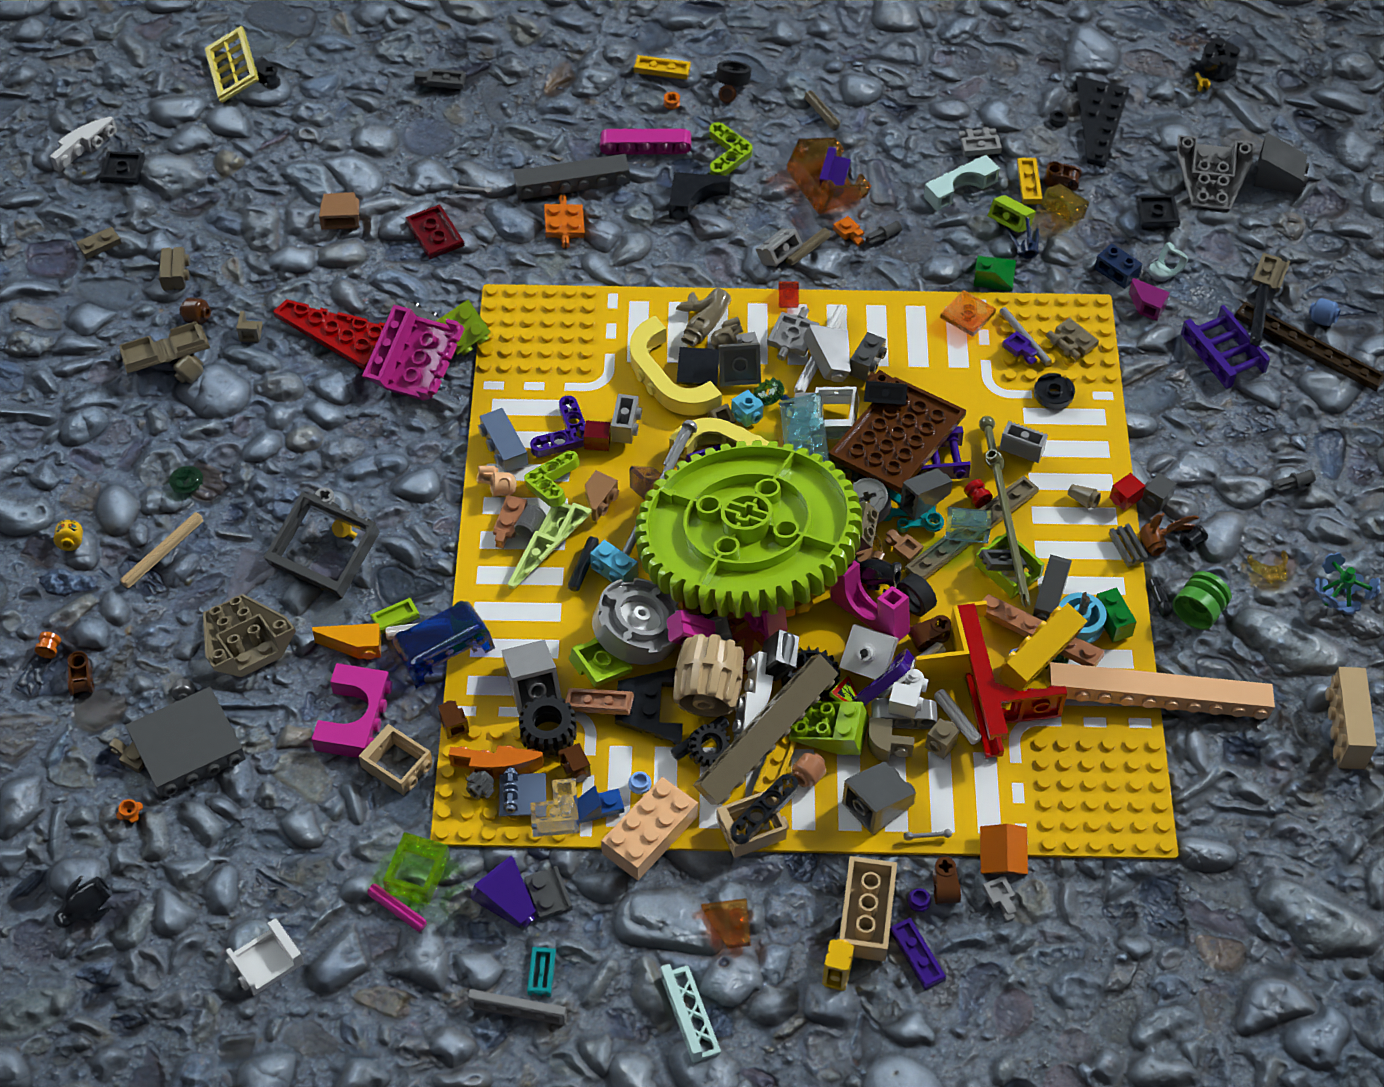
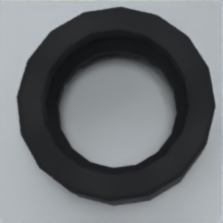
M722 61L717 64L716 80L718 82L731 86H745L750 83L751 67L748 64L738 61Z
M909 574L896 585V589L909 597V612L916 616L922 617L937 604L936 595L932 587L924 578L917 574Z

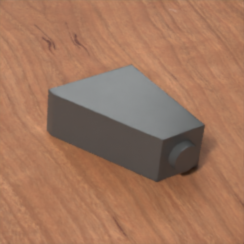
M938 468L903 482L900 509L914 521L951 494L952 480Z
M1050 554L1035 604L1034 617L1046 622L1050 614L1059 606L1072 560Z

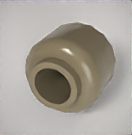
M194 354L183 356L173 366L176 372L174 377L182 384L185 381L192 384L204 372L202 367L204 364Z

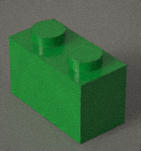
M1117 587L1097 593L1096 598L1103 603L1106 609L1107 617L1104 628L1111 641L1116 642L1132 637L1137 621Z

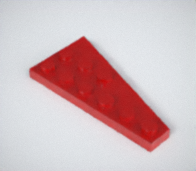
M288 299L273 311L274 317L364 370L385 325L382 322H379V324L371 323L365 318L341 312L337 314L331 313L325 308H320V310L310 308L308 304Z

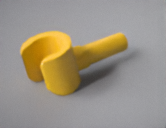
M1197 72L1195 75L1199 82L1198 91H1202L1203 87L1208 91L1211 84L1210 81L1202 79L1200 73Z

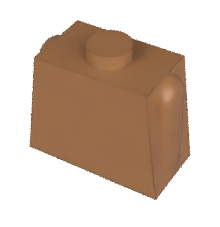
M355 192L323 194L319 213L321 230L360 228L359 199L355 198Z

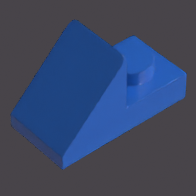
M593 786L574 801L579 823L625 812L619 788L598 793L596 786Z

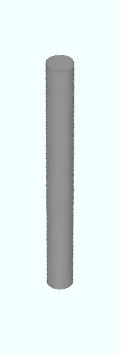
M1006 307L1001 308L999 311L1015 331L1031 341V347L1037 350L1038 354L1036 355L1045 366L1050 365L1052 360L1009 310Z

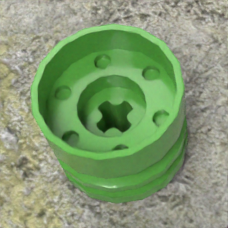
M1197 571L1192 574L1184 588L1174 598L1172 605L1175 613L1184 623L1196 629L1207 630L1214 625L1220 613L1230 603L1232 594L1227 584L1218 576L1206 571Z

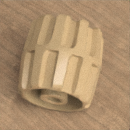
M697 634L686 638L682 643L675 669L673 698L678 707L691 714L704 717H720L731 714L736 708L742 686L744 658L742 647L735 646V641L731 639L725 641L719 635L714 634L710 637H706L704 634Z

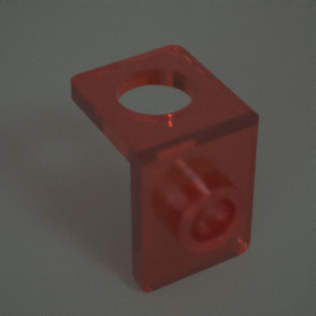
M779 281V308H798L799 282Z

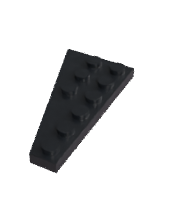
M1076 75L1075 84L1077 85V97L1079 98L1081 126L1083 127L1086 161L1088 164L1105 167L1130 88Z

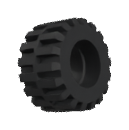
M541 695L542 698H533L532 703L527 702L525 709L522 708L520 711V738L522 739L523 746H527V749H536L539 752H543L545 758H550V755L557 757L558 751L574 744L573 740H576L577 725L575 711L572 709V705L569 702L565 703V699L561 697L556 699L555 695H551V697ZM544 722H554L559 725L550 731H543L537 728L538 725Z

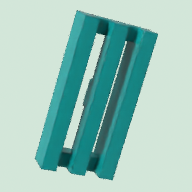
M532 947L527 995L537 994V996H542V994H546L547 997H552L556 948ZM537 953H540L538 987H533ZM546 954H550L547 988H543Z

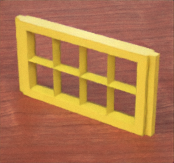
M242 26L205 47L217 96L221 103L258 82V75ZM240 39V43L229 50L228 45ZM225 47L226 52L215 58L214 53ZM242 49L243 54L232 60L231 55ZM228 58L229 63L218 69L217 64ZM246 60V65L235 71L234 66ZM231 68L232 73L221 79L220 74ZM248 70L250 75L238 81L237 76ZM234 79L235 84L224 90L222 85Z

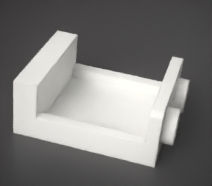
M276 918L268 923L270 930L235 952L231 948L226 950L228 959L225 961L232 972L237 971L241 976L238 978L239 983L245 991L249 989L253 996L304 964L301 953Z

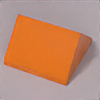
M1012 824L980 826V874L1028 875L1027 827Z

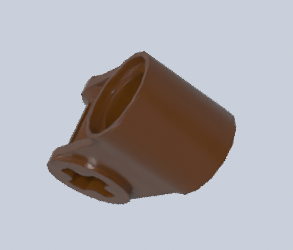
M1052 161L1047 164L1043 181L1050 187L1075 191L1079 187L1078 180L1082 176V171L1077 166Z
M938 615L911 626L908 636L917 651L924 652L935 643H944L949 639L951 621L945 615Z
M82 651L73 652L67 660V683L70 696L86 691L94 693L92 666L87 655Z
M940 857L936 861L932 872L935 904L960 903L961 888L958 882L956 864L949 857Z

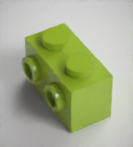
M1003 195L993 199L987 216L1020 233L1026 230V217H1029L1031 227L1036 211Z

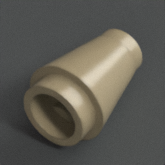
M1072 484L1068 490V496L1088 509L1096 508L1101 499V493L1097 492V489Z

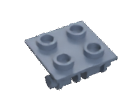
M507 768L504 774L500 775L499 817L546 815V773L518 774L515 768Z

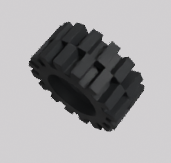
M710 723L702 725L691 733L690 739L687 741V744H689L687 752H691L689 756L691 759L694 757V763H701L702 767H710L731 744L728 743L730 736L726 737L725 733L727 731L725 729L720 730L721 726H714V724ZM710 737L716 741L717 750L715 753L708 754L703 751L701 747L703 738Z

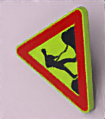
M846 675L829 694L834 698L833 701L855 702L853 698L858 693L851 678Z

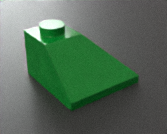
M977 255L973 286L1012 291L1016 260Z

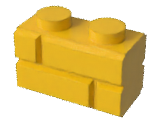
M843 939L830 940L822 985L841 991L846 990L854 946Z

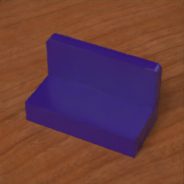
M834 147L828 148L819 178L820 189L841 193L851 159L836 156V148Z

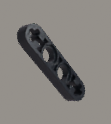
M791 774L780 776L732 824L730 836L735 843L746 844L795 796L798 789L796 777ZM789 783L792 784L791 788H790V787H786V788L783 790V784H785V785H788ZM775 797L779 802L771 806L766 803V799ZM754 812H759L763 815V819L754 821L750 818V815ZM746 827L745 835L743 833L737 835V830L742 831Z

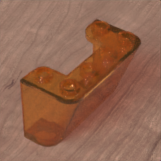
M836 137L798 139L787 163V171L818 214L861 200L867 196L871 188L863 174H859L854 185L846 177L844 185L836 186L833 181L824 180L820 186L819 178L828 148L836 146V156L839 157L842 156L844 151Z

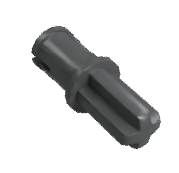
M895 221L887 226H880L878 230L866 234V243L872 245L883 239L886 241L890 236L901 233L902 226L900 222Z
M1311 469L1298 474L1291 473L1288 477L1275 480L1274 489L1282 492L1292 488L1298 489L1300 486L1308 483H1314L1316 481L1315 473Z

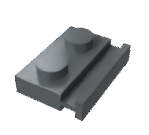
M557 866L554 869L548 871L546 869L524 877L540 921L563 914L564 911L573 910Z

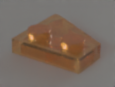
M746 898L701 904L704 914L727 949L751 946L748 902Z

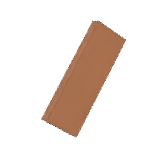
M568 688L565 703L569 702L575 712L630 715L634 694L630 691Z

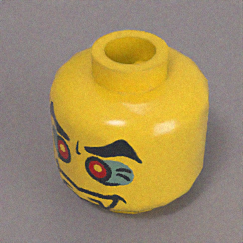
M74 520L60 521L55 527L53 539L55 545L64 551H73L80 547L83 538L82 526Z

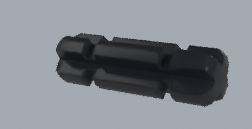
M1158 577L1150 578L1148 580V587L1152 591L1151 594L1156 606L1159 607L1158 611L1162 617L1169 616L1172 608L1167 603L1168 598L1163 587L1160 586L1162 585Z

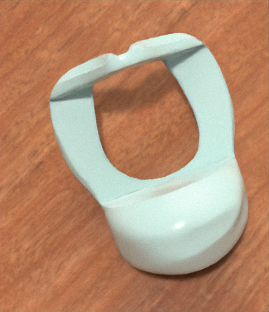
M1168 242L1163 246L1159 259L1149 266L1148 274L1155 281H1167L1183 271L1188 262V257L1180 250H1175L1174 245ZM1169 250L1181 256L1178 265L1174 269L1168 268L1164 263V258Z

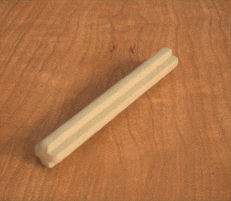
M194 512L120 579L121 584L126 588H130L203 522L202 516Z

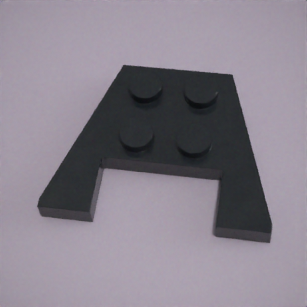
M676 667L619 680L617 691L633 692L634 699L630 715L615 714V724L640 733L644 731L653 734L655 738L673 741L675 745L682 742L683 723L659 722L662 687H674Z

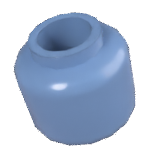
M1324 298L1318 299L1316 303L1313 302L1309 309L1312 322L1328 327L1333 323H1337L1341 313V309L1338 308L1336 302Z

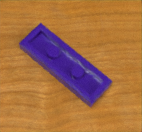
M911 918L890 927L892 937L924 990L946 981V975Z

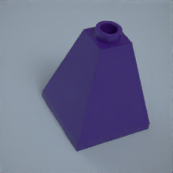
M512 855L474 884L470 898L514 926L526 928L535 920L534 906Z

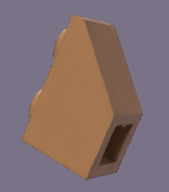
M595 470L585 484V497L588 507L592 509L591 517L594 522H597L601 516L606 514L609 504L615 501L619 495L618 480Z

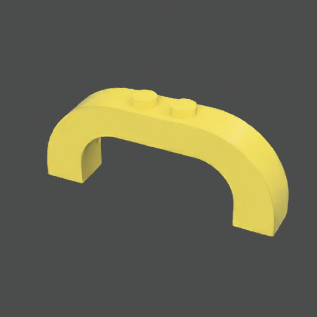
M656 316L645 320L634 330L630 339L631 366L638 381L644 383L648 393L653 395L661 405L672 412L688 416L703 415L722 406V394L711 381L696 388L679 387L670 380L650 356L649 352L654 347L666 342V327Z
M700 418L692 420L697 424V432L691 433L680 457L686 459L687 454L693 453L700 446L707 444L722 445L727 443L732 448L736 447L738 441H745L747 446L752 445V442L755 440H761L762 445L767 446L769 441L726 420ZM682 426L679 427L669 438V451L672 448Z

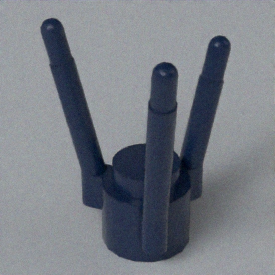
M1026 217L1027 239L1022 241L1021 246L1010 228L1005 227L1017 249L1018 255H1022L1025 259H1032L1039 254V228L1035 230V239L1033 241L1029 217Z

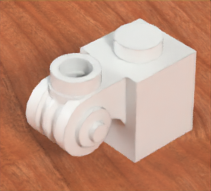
M917 669L909 670L906 673L905 684L894 682L888 713L914 719L916 710L921 711L924 698L920 697L921 692L926 693L929 680L924 678L921 671Z

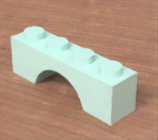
M987 155L976 158L972 162L926 183L924 199L936 211H939L953 203L954 190L960 186L973 185L984 189L998 182L1000 168Z

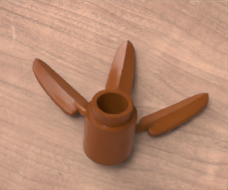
M1165 513L1157 514L1150 523L1142 526L1139 532L1146 551L1152 556L1164 553L1167 550V542L1164 536L1173 531L1192 530L1195 525L1188 524L1187 522L1199 519V517L1195 515L1187 516L1171 523L1166 529L1160 530L1159 526Z

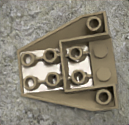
M244 594L235 596L203 612L206 659L214 671L243 677L282 658L296 632L286 616Z

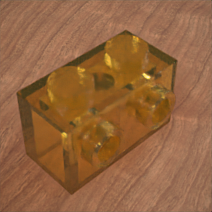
M1062 184L1046 189L1041 205L1068 223H1073L1084 219L1090 202Z

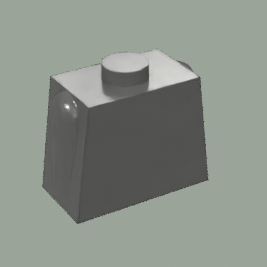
M780 629L763 642L761 651L767 653L765 674L773 676V681L775 682L796 667L799 636Z

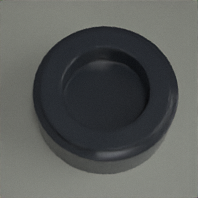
M1055 110L1050 113L1049 123L1053 127L1062 128L1067 125L1068 115L1066 112Z

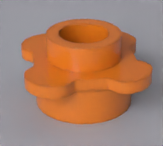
M132 799L123 800L119 805V812L116 813V817L120 821L129 820L131 823H135L139 819L138 814L143 809V805L141 802H135Z

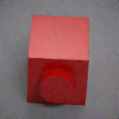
M1129 473L1112 485L1109 498L1115 505L1125 511L1142 499L1146 486L1132 473Z

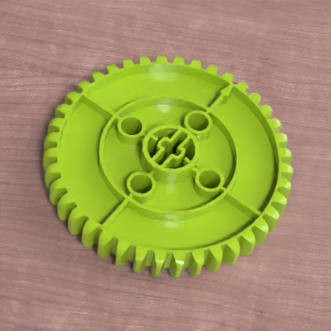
M755 440L749 446L746 445L745 441H738L736 447L732 448L727 443L722 444L719 451H715L714 448L705 449L704 456L697 453L690 456L691 462L689 463L686 461L678 462L676 464L677 471L673 469L667 470L664 473L665 480H656L653 483L654 489L647 491L645 495L646 501L642 502L639 507L640 514L636 517L635 529L636 546L639 559L642 561V567L649 574L653 584L659 585V589L663 594H671V598L675 602L685 600V606L689 609H695L700 605L701 613L709 614L715 609L718 612V617H725L729 612H734L735 618H743L745 612H751L752 617L755 618L760 617L763 610H767L771 615L778 614V607L781 606L786 610H792L795 608L794 602L797 600L802 604H806L811 601V593L820 596L825 593L824 585L834 586L837 583V576H842L847 572V565L853 563L855 552L859 550L861 544L860 538L863 534L862 508L859 504L858 494L854 491L851 481L846 479L842 470H835L834 463L831 461L823 462L822 455L814 453L809 456V449L799 448L797 451H794V444L787 443L781 448L778 447L777 441H770L767 446H764L761 440Z

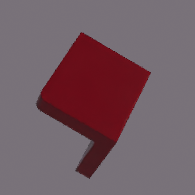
M586 421L583 436L585 450L609 451L611 422Z

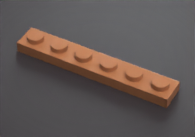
M988 594L983 600L987 601L988 604L986 615L983 617L1024 637L1028 635L1031 637L1037 626L1043 621ZM1076 637L1060 655L1080 665L1096 667L1104 657L1105 651Z

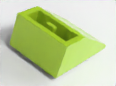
M818 701L815 705L809 706L804 711L806 715L799 722L792 724L789 736L790 741L839 755H861L869 715L863 702Z

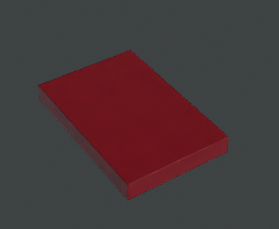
M440 204L405 217L407 225L429 260L465 246L464 240Z

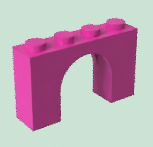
M854 560L853 563L847 565L848 570L844 575L837 576V583L834 586H830L831 601L873 630L899 638V642L910 632L909 597L891 586L877 598V603H875L865 592L861 584L860 564Z
M336 663L330 681L333 694L362 699L368 704V709L359 720L348 724L318 720L312 736L314 751L359 758V755L375 739V733L380 731L381 713L386 711L387 694L392 692L393 681H390L388 671Z

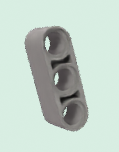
M877 698L871 703L872 717L893 719L892 728L932 729L937 723V703L933 700L924 699L921 711L916 710L914 719L888 713L890 698Z

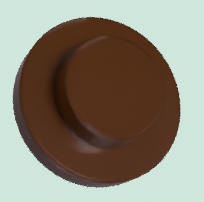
M731 85L722 86L718 92V97L723 103H732L737 96L736 89Z

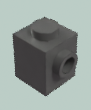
M1158 473L1151 482H1146L1142 502L1160 512L1172 498L1177 483Z

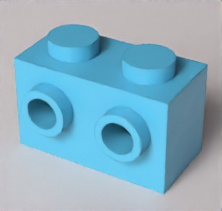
M603 540L590 553L591 568L612 583L620 579L622 583L633 582L634 578L638 577V562L606 540Z

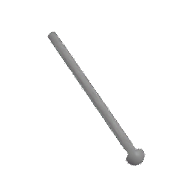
M686 420L683 422L682 428L663 463L665 468L659 479L665 480L664 473L674 468L691 433L697 432V424L694 421ZM636 525L622 550L628 556L636 543Z

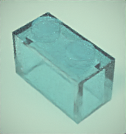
M948 507L945 539L988 543L992 511Z

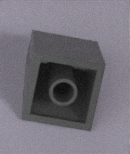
M1266 133L1258 158L1254 186L1300 195L1301 189L1306 187L1308 176H1305L1308 173L1310 164L1306 163L1307 154Z
M884 761L845 780L842 804L874 835L914 804L916 792L909 782H905L900 777L894 767H890Z

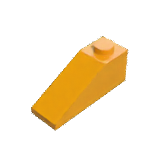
M379 623L312 627L314 640L317 644L358 659L381 658V631Z

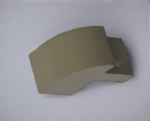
M870 717L867 744L873 756L885 762H889L890 755L912 757L914 737L892 735L893 719Z

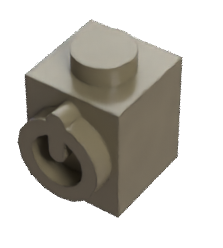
M940 718L927 733L925 748L944 760L957 744L960 733L958 727L953 721H944Z

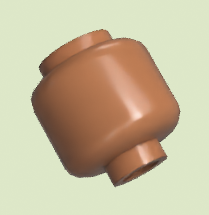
M804 753L792 766V775L796 777L800 786L813 787L826 774L825 761L818 754Z

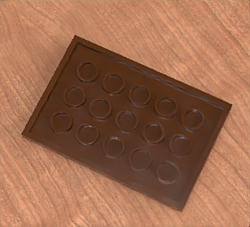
M894 377L891 381L893 383H907L897 377ZM907 383L906 405L872 402L830 450L828 459L867 478L876 479L883 483L884 486L901 494L903 482L917 475L966 416V409Z

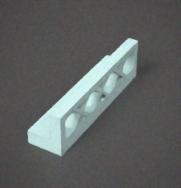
M670 964L661 966V979L692 1063L721 1055V1050L689 966L672 970ZM683 974L686 975L688 982L685 988L678 986L675 977ZM685 995L694 998L696 1001L692 1010L685 1006L683 1000ZM693 1016L703 1020L704 1025L701 1031L694 1029L691 1022ZM701 1038L711 1042L713 1049L702 1053L699 1043Z

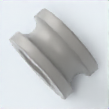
M321 488L316 491L315 494L320 498L323 496L327 498L328 496V499L324 500L323 498L322 501L326 503L328 501L335 502L334 492L330 488Z

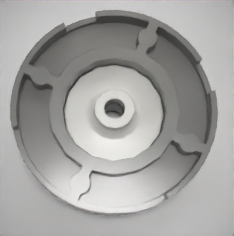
M634 578L633 582L622 583L621 579L617 580L605 588L592 617L594 634L607 652L627 663L639 665L658 663L666 659L676 647V643L669 641V630L667 629L666 620L679 610L677 607L679 602L673 601L671 594H663L659 589V585L653 584L652 581Z

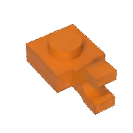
M849 216L833 224V230L844 240L850 238L857 246L864 243V240L861 238L864 235V231Z

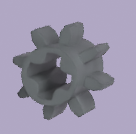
M485 771L472 772L466 779L468 781L466 790L475 799L479 800L484 797L488 799L494 792V779Z

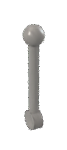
M458 184L452 186L454 191L484 192L486 195L492 193L491 187L475 188L459 186Z
M945 829L943 832L915 834L906 832L903 836L906 841L913 838L939 836L950 838L952 831Z

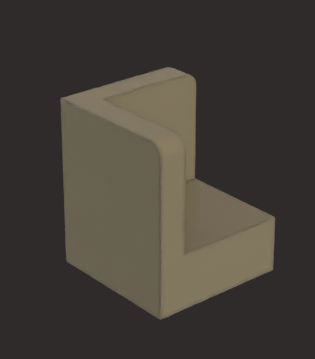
M240 311L236 328L239 341L260 342L263 328L262 321H247L245 311Z

